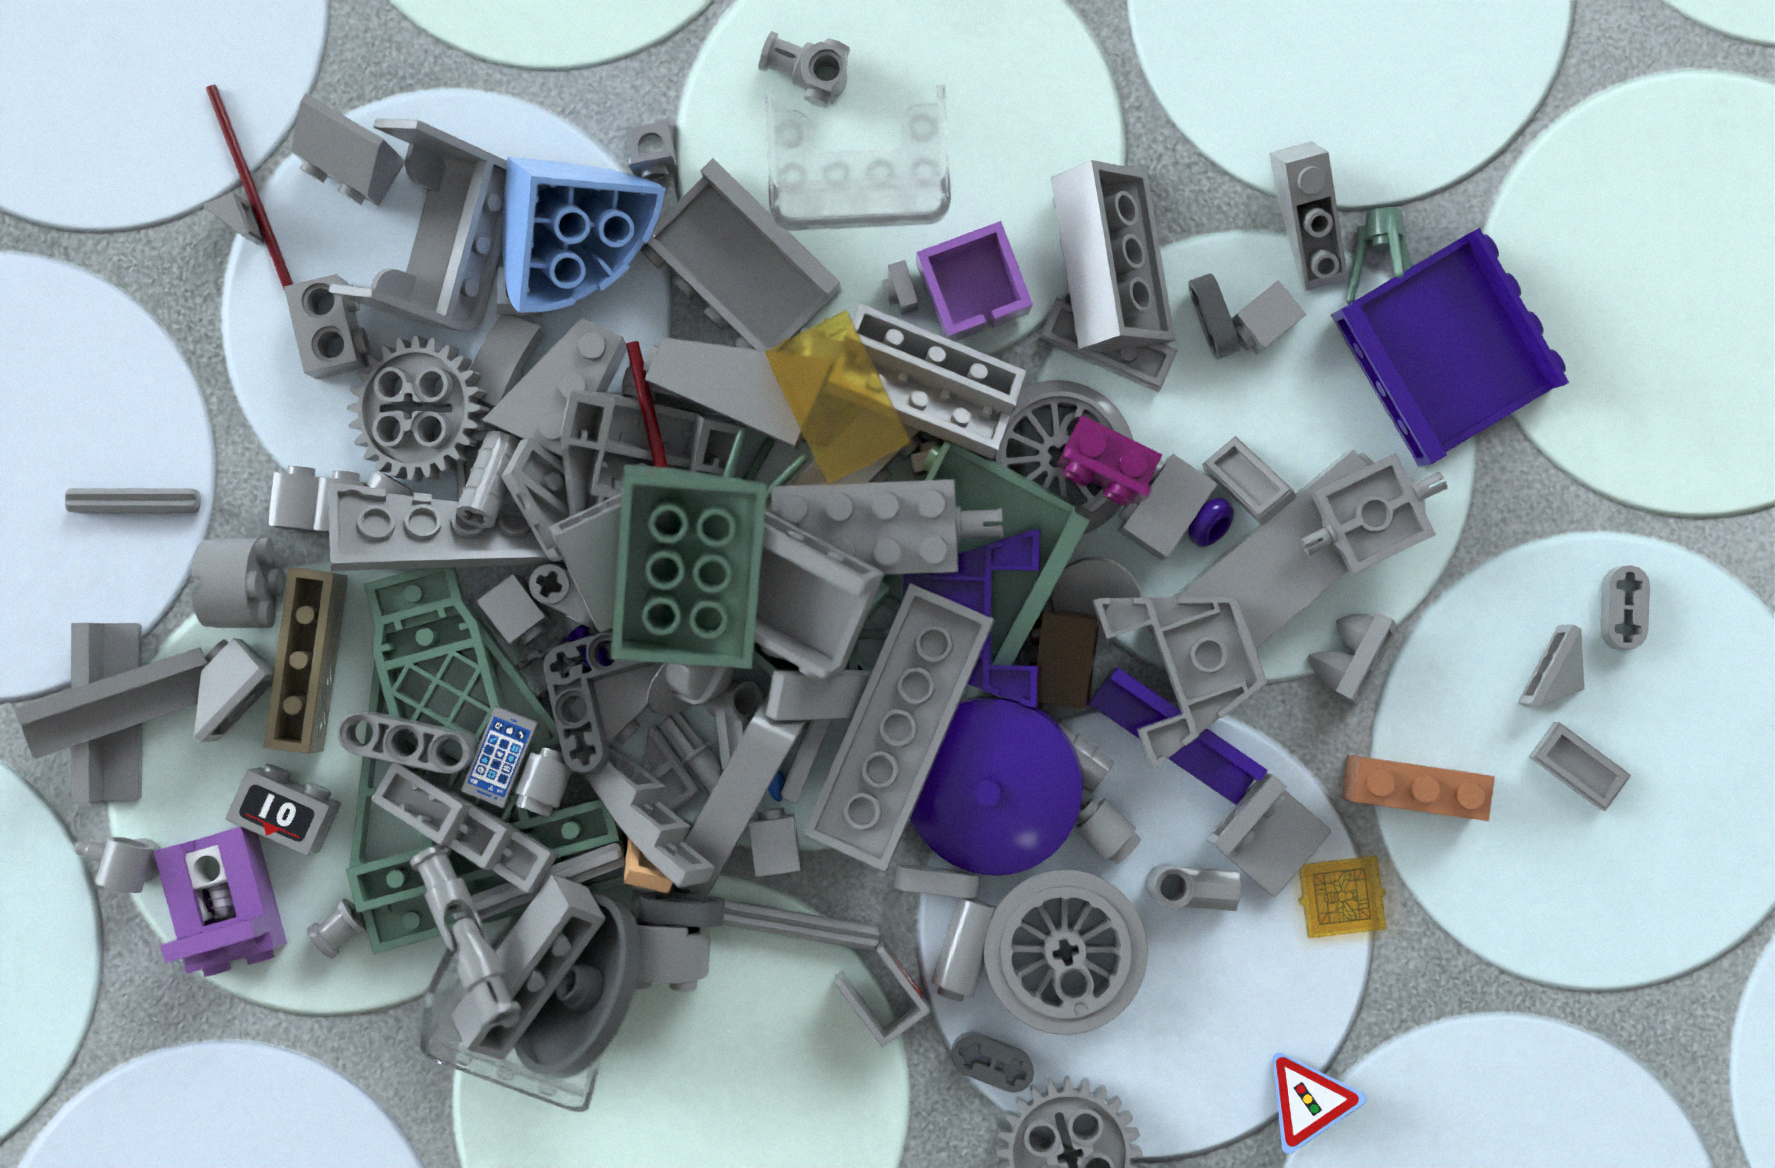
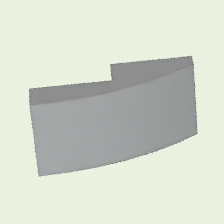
M501 314L483 342L470 369L482 375L479 381L474 384V387L485 389L488 392L484 397L477 400L478 403L493 409L523 378L520 369L544 338L541 326L516 315Z

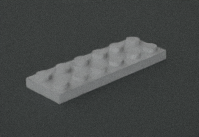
M909 584L803 835L884 872L889 869L995 619L917 585Z

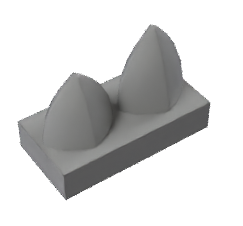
M1376 612L1375 616L1354 614L1336 621L1342 639L1355 651L1354 656L1336 651L1317 652L1308 656L1312 669L1322 682L1333 689L1341 699L1355 706H1358L1398 630L1393 619Z

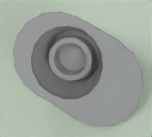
M663 663L648 688L647 701L651 709L659 714H675L686 710L692 705L705 704L718 698L726 691L732 682L734 668Z

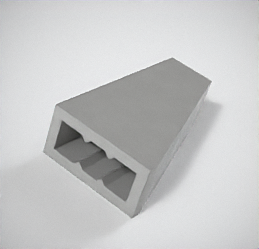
M663 337L659 347L652 346L643 366V370L648 372L645 380L651 385L797 450L834 368L833 363L824 358Z

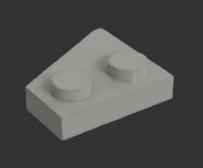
M529 437L519 442L501 477L546 556L555 562L563 559L549 526L569 517L564 464Z

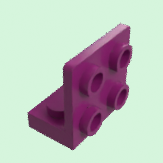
M1081 415L1056 465L1065 469L1062 476L1084 487H1087L1088 483H1094L1106 489L1103 494L1104 497L1119 505L1128 507L1129 503L1138 504L1148 498L1152 488L1148 487V484L1163 454Z

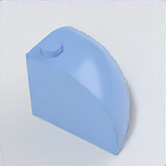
M507 157L502 215V257L506 288L513 307L518 313L557 310L576 304L575 301L588 296L598 289L602 291L615 282L630 267L628 264L638 253L643 243L647 244L661 212L665 188L651 180L605 168L566 162Z

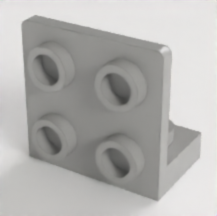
M1266 773L1261 781L1256 780L1238 804L1234 805L1206 840L1268 894L1276 897L1330 835L1331 829L1285 790L1287 786L1275 775Z

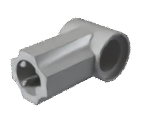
M732 680L724 693L718 698L705 703L706 710L711 716L716 718L722 769L726 768L750 722L763 704L762 690L752 681Z
M1160 864L1150 871L1146 881L1147 891L1150 896L1162 905L1173 909L1192 907L1237 911L1241 897L1240 873L1238 871ZM1176 874L1180 882L1179 890L1171 897H1164L1160 887L1163 879L1168 875Z

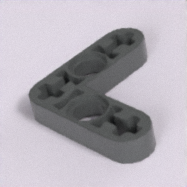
M613 630L558 645L547 653L543 662L545 679L563 758L570 769L585 775L601 771L609 758V748L593 682L660 663L617 660L611 666H602L598 660V652L603 644L612 642ZM566 656L572 661L587 659L592 671L589 672L588 666L580 664L569 669L570 676L566 677V675L557 672V667L563 665V657ZM581 697L587 704L586 715L578 722H570L565 715L566 705L571 699ZM592 727V732H583L585 743L596 748V753L589 756L590 764L587 765L585 761L577 759V753L583 751L581 737L577 735L571 736L570 732L584 731Z

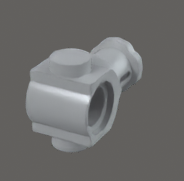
M771 31L764 43L758 69L765 72L768 69H772L793 77V85L805 89L804 98L808 102L828 108L829 104H833L835 97L840 95L846 87L847 57L850 48L834 39H826L825 43L811 44L807 42L804 47H800L779 39V34ZM823 66H832L839 72L837 77L830 81H822L815 75L817 70Z

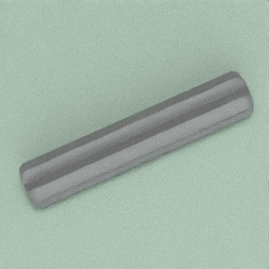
M70 488L65 492V508L73 513H196L200 510L201 500L199 491L192 488Z

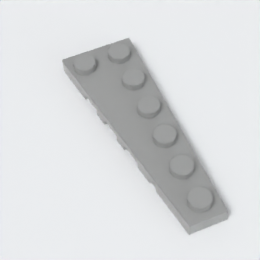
M328 483L331 571L565 564L564 559L555 562L548 559L516 504L505 503L502 509H500L493 527L479 528L464 522L456 515L459 504L456 501L432 499V494L414 492L413 496L386 493L384 488Z

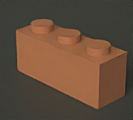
M1347 754L1342 798L1365 804L1489 821L1495 776Z

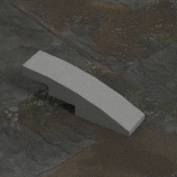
M582 742L583 751L577 753V759L585 761L588 765L590 764L589 756L596 753V748ZM612 744L608 745L609 758L605 767L595 774L586 776L619 827L645 857L679 888L708 882L715 866L684 842L690 826L660 803L666 786Z
M392 762L371 799L437 844L449 846L479 867L496 872L529 894H536L558 855L487 810L404 764Z

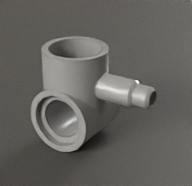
M111 836L108 837L106 845L96 842L79 841L75 847L77 855L85 856L89 860L100 863L95 883L108 889L127 893L142 892L144 882L154 879L159 874L153 851L160 850L161 848L157 843L147 838L131 839Z

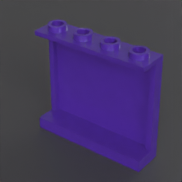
M1480 228L1464 235L1405 270L1402 278L1395 276L1331 314L1333 321L1418 466L1431 465L1447 456L1446 452L1553 388L1569 383L1564 374L1566 366L1563 359L1555 350H1550L1542 336L1544 329L1541 321L1533 312L1528 311L1520 298L1521 288L1513 275L1505 272L1498 260L1499 251L1495 242L1490 236L1484 235Z

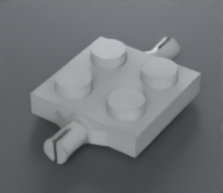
M1394 453L1311 493L1322 516L1323 529L1300 538L1301 546H1306L1319 540V542L1303 549L1307 556H1310L1332 545L1340 553L1350 575H1353L1436 535L1426 515L1424 499L1448 489L1446 481L1429 488L1430 485L1444 479V476L1437 472L1416 483L1406 474L1397 454Z

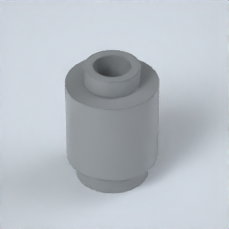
M542 747L539 755L530 752L515 792L519 795L515 806L549 818L553 808H559L572 773V769L565 764L562 753Z
M1105 798L1098 803L1090 799L1080 809L1077 818L1079 823L1074 831L1105 860L1110 858L1118 865L1140 843L1141 838L1135 833L1136 827Z

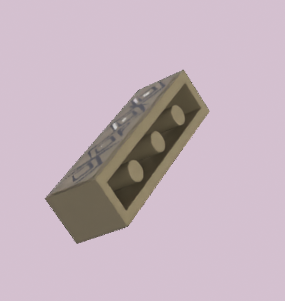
M291 567L288 569L263 748L308 754L324 751L348 575Z

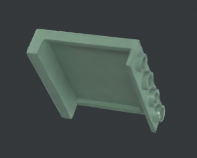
M945 441L942 448L934 444L922 466V469L929 472L925 480L955 479L956 506H961V511L1002 508V521L984 522V525H1003V538H962V543H958V553L1013 537L1033 529L1041 530L1040 571H993L992 618L995 619L992 627L991 664L1012 665L1090 523L1092 512L986 456L949 441ZM884 574L883 579L892 586V589L881 603L898 611L903 601V574Z

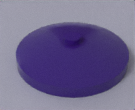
M980 696L963 700L959 703L910 819L923 841L937 855L963 870L982 875L999 876L1031 869L1048 859L1061 847L1071 833L1079 816L1083 799V774L1078 755L1063 729L1051 717L1036 707H1028L1002 696Z

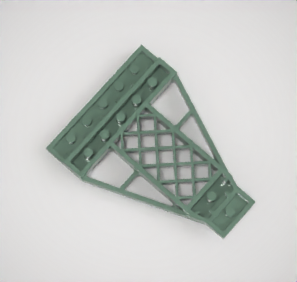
M456 567L415 569L364 583L375 625L372 649L374 669L368 712L382 713L385 698L389 715L408 719L405 702L416 708L411 720L420 721L425 713L444 724L443 727L469 733L478 745L482 740L495 706L507 709L496 670L497 666L501 665L553 734L552 739L531 744L528 752L560 743L553 714L517 669L516 665L471 605L466 604ZM475 649L478 662L461 652ZM446 657L437 675L417 665ZM455 658L476 669L464 691L444 680ZM402 668H403L401 674H400L399 677L397 678V674H396V671H395V670H399V669H402ZM412 670L433 681L421 702L401 692ZM481 676L489 705L471 695ZM439 686L460 696L449 718L428 707ZM467 701L488 712L476 734L455 723ZM368 722L364 745H367L373 737V729ZM407 729L400 737V746L405 753L412 755L416 751V746H418V739L412 735V731ZM444 753L445 758L450 763H459V761ZM363 756L350 866L346 869L356 911L357 913H363L373 954L442 936L425 899L428 891L419 871L412 869L410 864L411 859L418 853L439 844L421 833L424 844L421 848L374 861L366 860L365 849L371 799L378 787L373 785L376 758ZM408 766L423 775L427 772V769ZM523 767L509 799L511 801L501 817L505 822L508 821L516 807L519 795L515 792L523 773ZM470 768L453 773L446 788L453 790L462 772L468 774ZM598 795L594 800L554 810L550 818L517 806L520 820L508 823L557 853L558 855L552 865L613 842H618L621 845L626 858L627 846L623 831ZM475 798L473 803L480 806L483 800ZM449 847L451 851L449 857L457 878L464 880L470 896L509 882L496 872L479 867ZM625 867L581 883V885L588 887L591 894L626 885L624 883ZM531 902L482 920V924L524 913ZM453 914L444 920L448 931L457 922Z

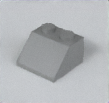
M305 93L300 103L291 152L303 162L300 169L324 183L327 177L341 184L338 192L359 205H362L363 201L367 199L379 206L405 161L383 138Z

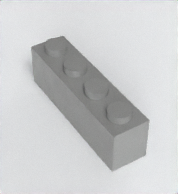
M554 874L550 875L496 951L505 972V976L502 978L511 1000L517 1001L521 1010L517 1015L502 1024L482 1028L479 1022L482 1015L473 994L466 993L451 1014L466 1050L503 1061L605 921V917L588 887Z

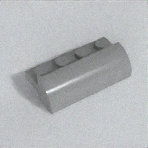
M859 303L824 391L994 459L999 450L1009 416L1016 405L1026 370Z

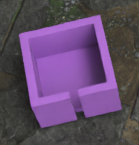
M1001 221L923 249L916 254V265L945 338L958 341L984 331L987 320L990 321L993 328L1030 313L1033 304Z

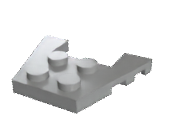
M1237 596L1098 598L1092 601L1105 639L1149 624L1155 636L1181 713L1137 729L1149 766L1152 769L1161 766L1184 745H1188L1219 718H1223L1267 683Z

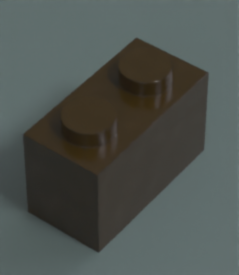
M1047 609L1043 612L1042 619L1037 618L1033 625L1031 641L1032 645L1039 646L1037 662H1030L1029 666H1039V703L1086 709L1089 705L1100 626L1097 615Z

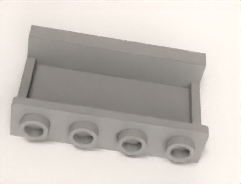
M712 158L700 170L703 177L657 222L647 244L643 243L645 246L640 251L658 269L665 264L676 275L672 283L689 300L697 295L708 306L703 313L721 331L728 326L740 338L735 342L737 347L779 353L801 331V328H804L841 291L840 281Z
M765 510L754 641L761 645L760 649L764 653L775 658H785L799 666V671L812 679L826 680L843 672L884 573Z

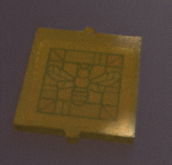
M1376 855L1305 863L1301 867L1299 874L1302 897L1299 898L1298 902L1304 906L1308 938L1386 929L1382 898L1386 895V890L1381 888Z

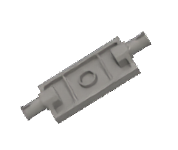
M955 479L771 487V514L884 574L958 572V543H962V538H1003V525H984V522L1002 521V508L961 511V506H956Z

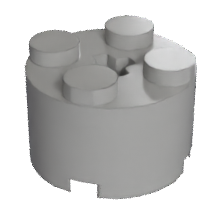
M215 538L200 542L194 555L191 576L200 577V592H192L193 607L200 624L205 627L214 628L273 627L275 622L276 595H282L284 592L285 575L282 569L275 568L272 539Z
M635 918L641 942V961L636 989L649 988L652 986V983L670 984V989L675 991L696 990L697 980L703 979L709 974L711 927L657 924Z

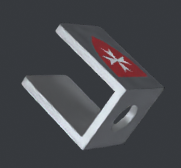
M884 940L880 941L877 945L878 954L916 1003L884 1027L843 971L839 972L835 977V985L882 1048L931 1012L930 1001Z

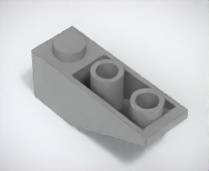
M1311 141L1269 153L1276 196L1303 289L1307 291L1347 280L1348 276L1329 152Z

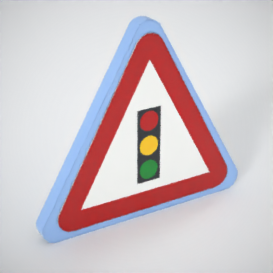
M1282 1053L1274 1055L1273 1063L1282 1150L1284 1153H1294L1366 1103V1095L1363 1092Z

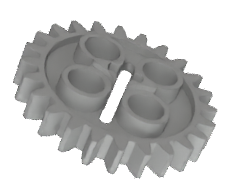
M414 336L412 344L408 340L398 338L396 350L386 345L381 346L383 359L380 360L369 356L367 359L372 368L371 372L367 373L358 370L356 373L364 382L363 386L350 388V392L359 397V402L347 406V410L358 413V419L348 425L351 429L362 431V434L354 441L355 445L369 447L364 454V459L374 462L378 461L376 469L387 473L391 471L394 478L405 480L408 476L409 480L422 482L424 476L429 479H439V468L444 472H455L452 459L467 462L469 459L464 451L465 446L479 447L477 440L472 437L473 431H486V426L477 421V415L488 413L489 408L478 405L477 400L484 397L488 392L485 389L474 387V384L482 377L481 373L468 370L472 360L462 355L458 356L459 349L448 344L444 347V342L435 338L427 341V339L420 336ZM401 378L402 389L398 395H395V384ZM443 378V390L436 396V383L439 379ZM423 404L433 407L453 406V410L450 413L414 411L410 414L402 411H383L386 405H400L404 407H422ZM399 422L401 427L400 434L394 440L393 429ZM440 422L442 426L441 435L435 440L433 431L437 423Z
M1065 1075L1062 1088L1057 1089L1052 1079L1047 1078V1091L1043 1093L1032 1084L1029 1087L1033 1099L1027 1102L1025 1099L1017 1096L1015 1101L1020 1110L1019 1113L1004 1112L1005 1119L1012 1125L1011 1128L1003 1127L997 1130L998 1137L1006 1141L1007 1144L995 1147L996 1156L1008 1159L999 1164L998 1168H1069L1063 1154L1064 1148L1055 1120V1115L1058 1112L1064 1116L1068 1136L1074 1148L1073 1154L1077 1168H1085L1086 1164L1094 1158L1105 1159L1108 1162L1107 1168H1139L1136 1163L1130 1161V1158L1143 1155L1140 1146L1129 1143L1140 1137L1137 1127H1125L1133 1119L1130 1111L1126 1110L1117 1113L1122 1104L1121 1099L1118 1096H1114L1105 1101L1107 1089L1102 1084L1091 1093L1090 1082L1085 1077L1080 1082L1078 1088H1073L1069 1075ZM1081 1114L1093 1115L1096 1118V1122L1091 1130L1081 1133L1073 1129L1072 1125L1077 1116ZM1038 1126H1047L1053 1130L1051 1139L1044 1144H1035L1029 1140L1030 1132Z

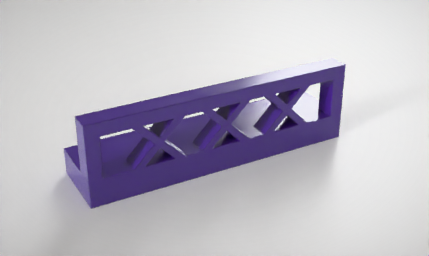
M1112 667L1089 702L1091 707L1139 740L1140 737L1137 729L1181 713L1180 709L1120 668ZM1207 728L1186 746L1184 745L1168 758L1235 805L1238 804L1253 780L1261 781L1268 772L1266 768Z

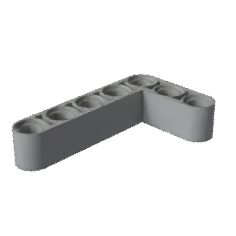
M769 695L750 722L685 841L688 846L715 866L708 882L680 887L689 894H709L784 759L808 720L776 721L767 717L766 711Z

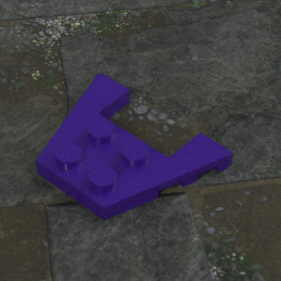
M1033 529L1013 537L958 553V572L903 574V598L911 583L992 618L993 571H1040L1041 530ZM991 629L968 684L1028 707H1038L1039 666L992 665Z

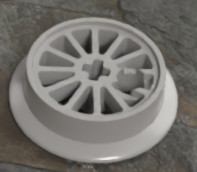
M1043 381L1021 388L1016 405L1009 416L999 450L992 460L1005 467L1037 463L1038 468L1026 476V478L1033 480L1040 474L1046 476L1043 487L1049 489L1053 479L1058 480L1059 495L1068 499L1066 480L1062 476L1065 469L1059 466L1056 468L1052 467L1049 464L1052 456L1047 451L1050 449L1057 452L1060 448H1065L1070 438L1067 432L1069 423L1078 421L1079 417L1083 415L1132 440L1134 439L1127 421L1110 400L1096 390L1070 381ZM1058 407L1073 409L1074 412L1067 415L1059 426ZM1042 408L1050 409L1053 437L1046 433L1032 412ZM1020 420H1027L1043 444L1015 433L1013 429ZM1009 441H1014L1036 451L1037 455L1007 458V444ZM1072 482L1085 499V504L1080 506L1092 512L1091 521L1084 534L1106 523L1122 506L1104 497L1103 494L1106 490L1104 488L1096 496H1093L1087 487Z
M1049 871L1035 875L1020 883L1000 902L990 919L986 931L984 962L994 993L1004 1007L1017 1019L1035 1029L1048 1033L1062 1035L1084 1033L1097 1029L1115 1019L1136 996L1142 984L1147 966L1148 949L1146 934L1142 921L1132 903L1119 889L1108 881L1082 871ZM1060 897V925L1055 927L1043 906V902ZM1078 898L1085 900L1086 902L1072 926L1068 927V899ZM1037 907L1049 932H1042L1022 920V918L1031 909ZM1092 908H1099L1105 914V920L1082 933H1078ZM1021 927L1043 940L1041 944H1013L1012 940L1015 930ZM1108 928H1112L1114 931L1116 942L1113 945L1085 944V941ZM1066 939L1070 946H1076L1075 949L1069 951L1070 958L1067 960H1062L1059 954H1053V951L1059 949V941ZM1014 952L1043 953L1042 956L1019 969H1014L1011 957ZM1086 953H1115L1112 969L1106 970L1086 958ZM1048 964L1034 990H1030L1023 984L1022 977ZM1089 968L1106 978L1096 990H1094V982ZM1076 971L1083 974L1085 980L1079 993L1067 994L1061 989L1062 978L1067 973ZM1051 978L1053 989L1059 996L1058 1000H1051L1041 996Z

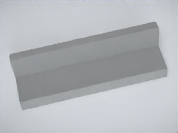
M71 623V689L142 666V626L140 623ZM142 723L71 747V804L139 800L142 797Z
M201 647L14 708L32 757L37 759L197 705L201 671L205 668L206 662Z

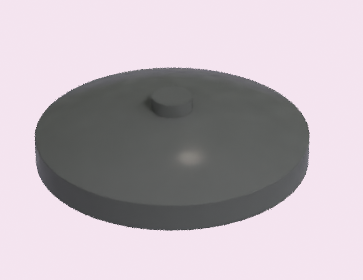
M592 894L605 917V921L514 1045L521 1063L528 1070L536 1074L560 1080L583 1072L610 1045L631 1005L638 981L641 961L639 929L633 914L625 905L603 895Z

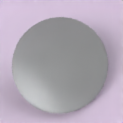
M1087 557L1070 563L1063 570L1052 591L1054 610L1097 615L1092 603L1095 599L1141 598L1139 584L1131 572L1121 564L1102 557ZM1099 626L1098 639H1105L1101 626Z

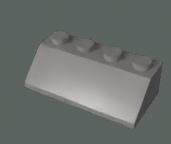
M1090 160L1051 177L1054 193L1053 203L1057 212L1061 237L1060 246L1064 255L1068 280L1067 289L1071 299L1074 333L1077 338L1078 348L1080 350L1109 352L1175 341L1147 171Z

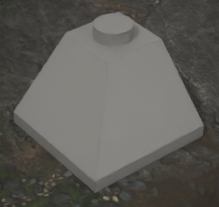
M233 638L229 643L223 639L205 657L209 664L201 671L194 737L200 743L220 740L272 685L274 668L242 639Z

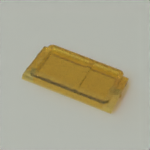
M847 310L831 318H826L822 323L791 339H785L781 344L765 351L775 378L828 484L865 466H871L875 461L912 443Z

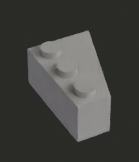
M581 318L482 420L491 429L510 434L520 441L530 437L563 462L560 432L569 391L607 392L627 351L623 336Z

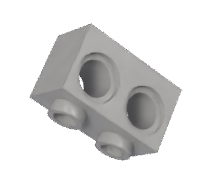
M337 274L284 286L303 371L315 379L368 367L365 354L370 353V344L365 329L358 327L355 314L356 311H360V303L329 293L331 284L354 286L349 285L346 280ZM333 295L334 306L327 314L319 315L317 309L319 301L324 296ZM342 337L344 341L342 353L337 357L329 358L327 353L329 343L335 338Z

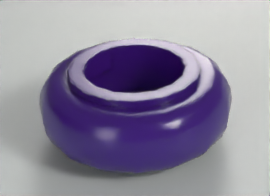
M1214 498L1206 502L1188 528L1190 541L1198 547H1208L1221 539L1233 521V505L1224 498Z

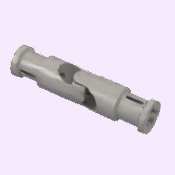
M442 845L429 847L411 859V867L414 871H419L428 891L425 899L446 946L452 952H455V950L459 957L458 974L466 992L473 994L482 1015L479 1019L481 1027L497 1026L517 1015L521 1008L517 1001L511 1000L502 979L505 976V972L496 952L485 940V928L464 880L457 878L449 860L451 855L449 847ZM459 912L465 913L472 919L465 918L457 921L449 931L444 921L449 915Z

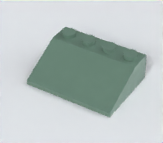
M625 465L611 659L752 669L767 496L766 483L673 468Z

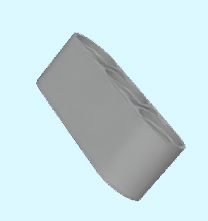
M359 712L348 715L341 721L338 728L339 742L346 751L441 773H455L470 768L478 749L476 740L464 731L377 712ZM362 720L367 721L373 729V737L367 745L360 743L356 737V727ZM407 729L412 731L418 739V747L412 755L405 753L400 746V737ZM450 739L458 741L463 749V756L458 764L450 763L444 755V747Z

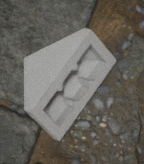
M1574 624L1557 626L1517 702L1524 707L1540 708L1584 690L1581 628Z

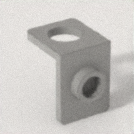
M667 121L631 127L626 130L631 155L628 158V164L633 175L648 180H658L667 177L670 172L678 171L671 129ZM654 134L663 140V151L641 155L639 152V143L643 137Z

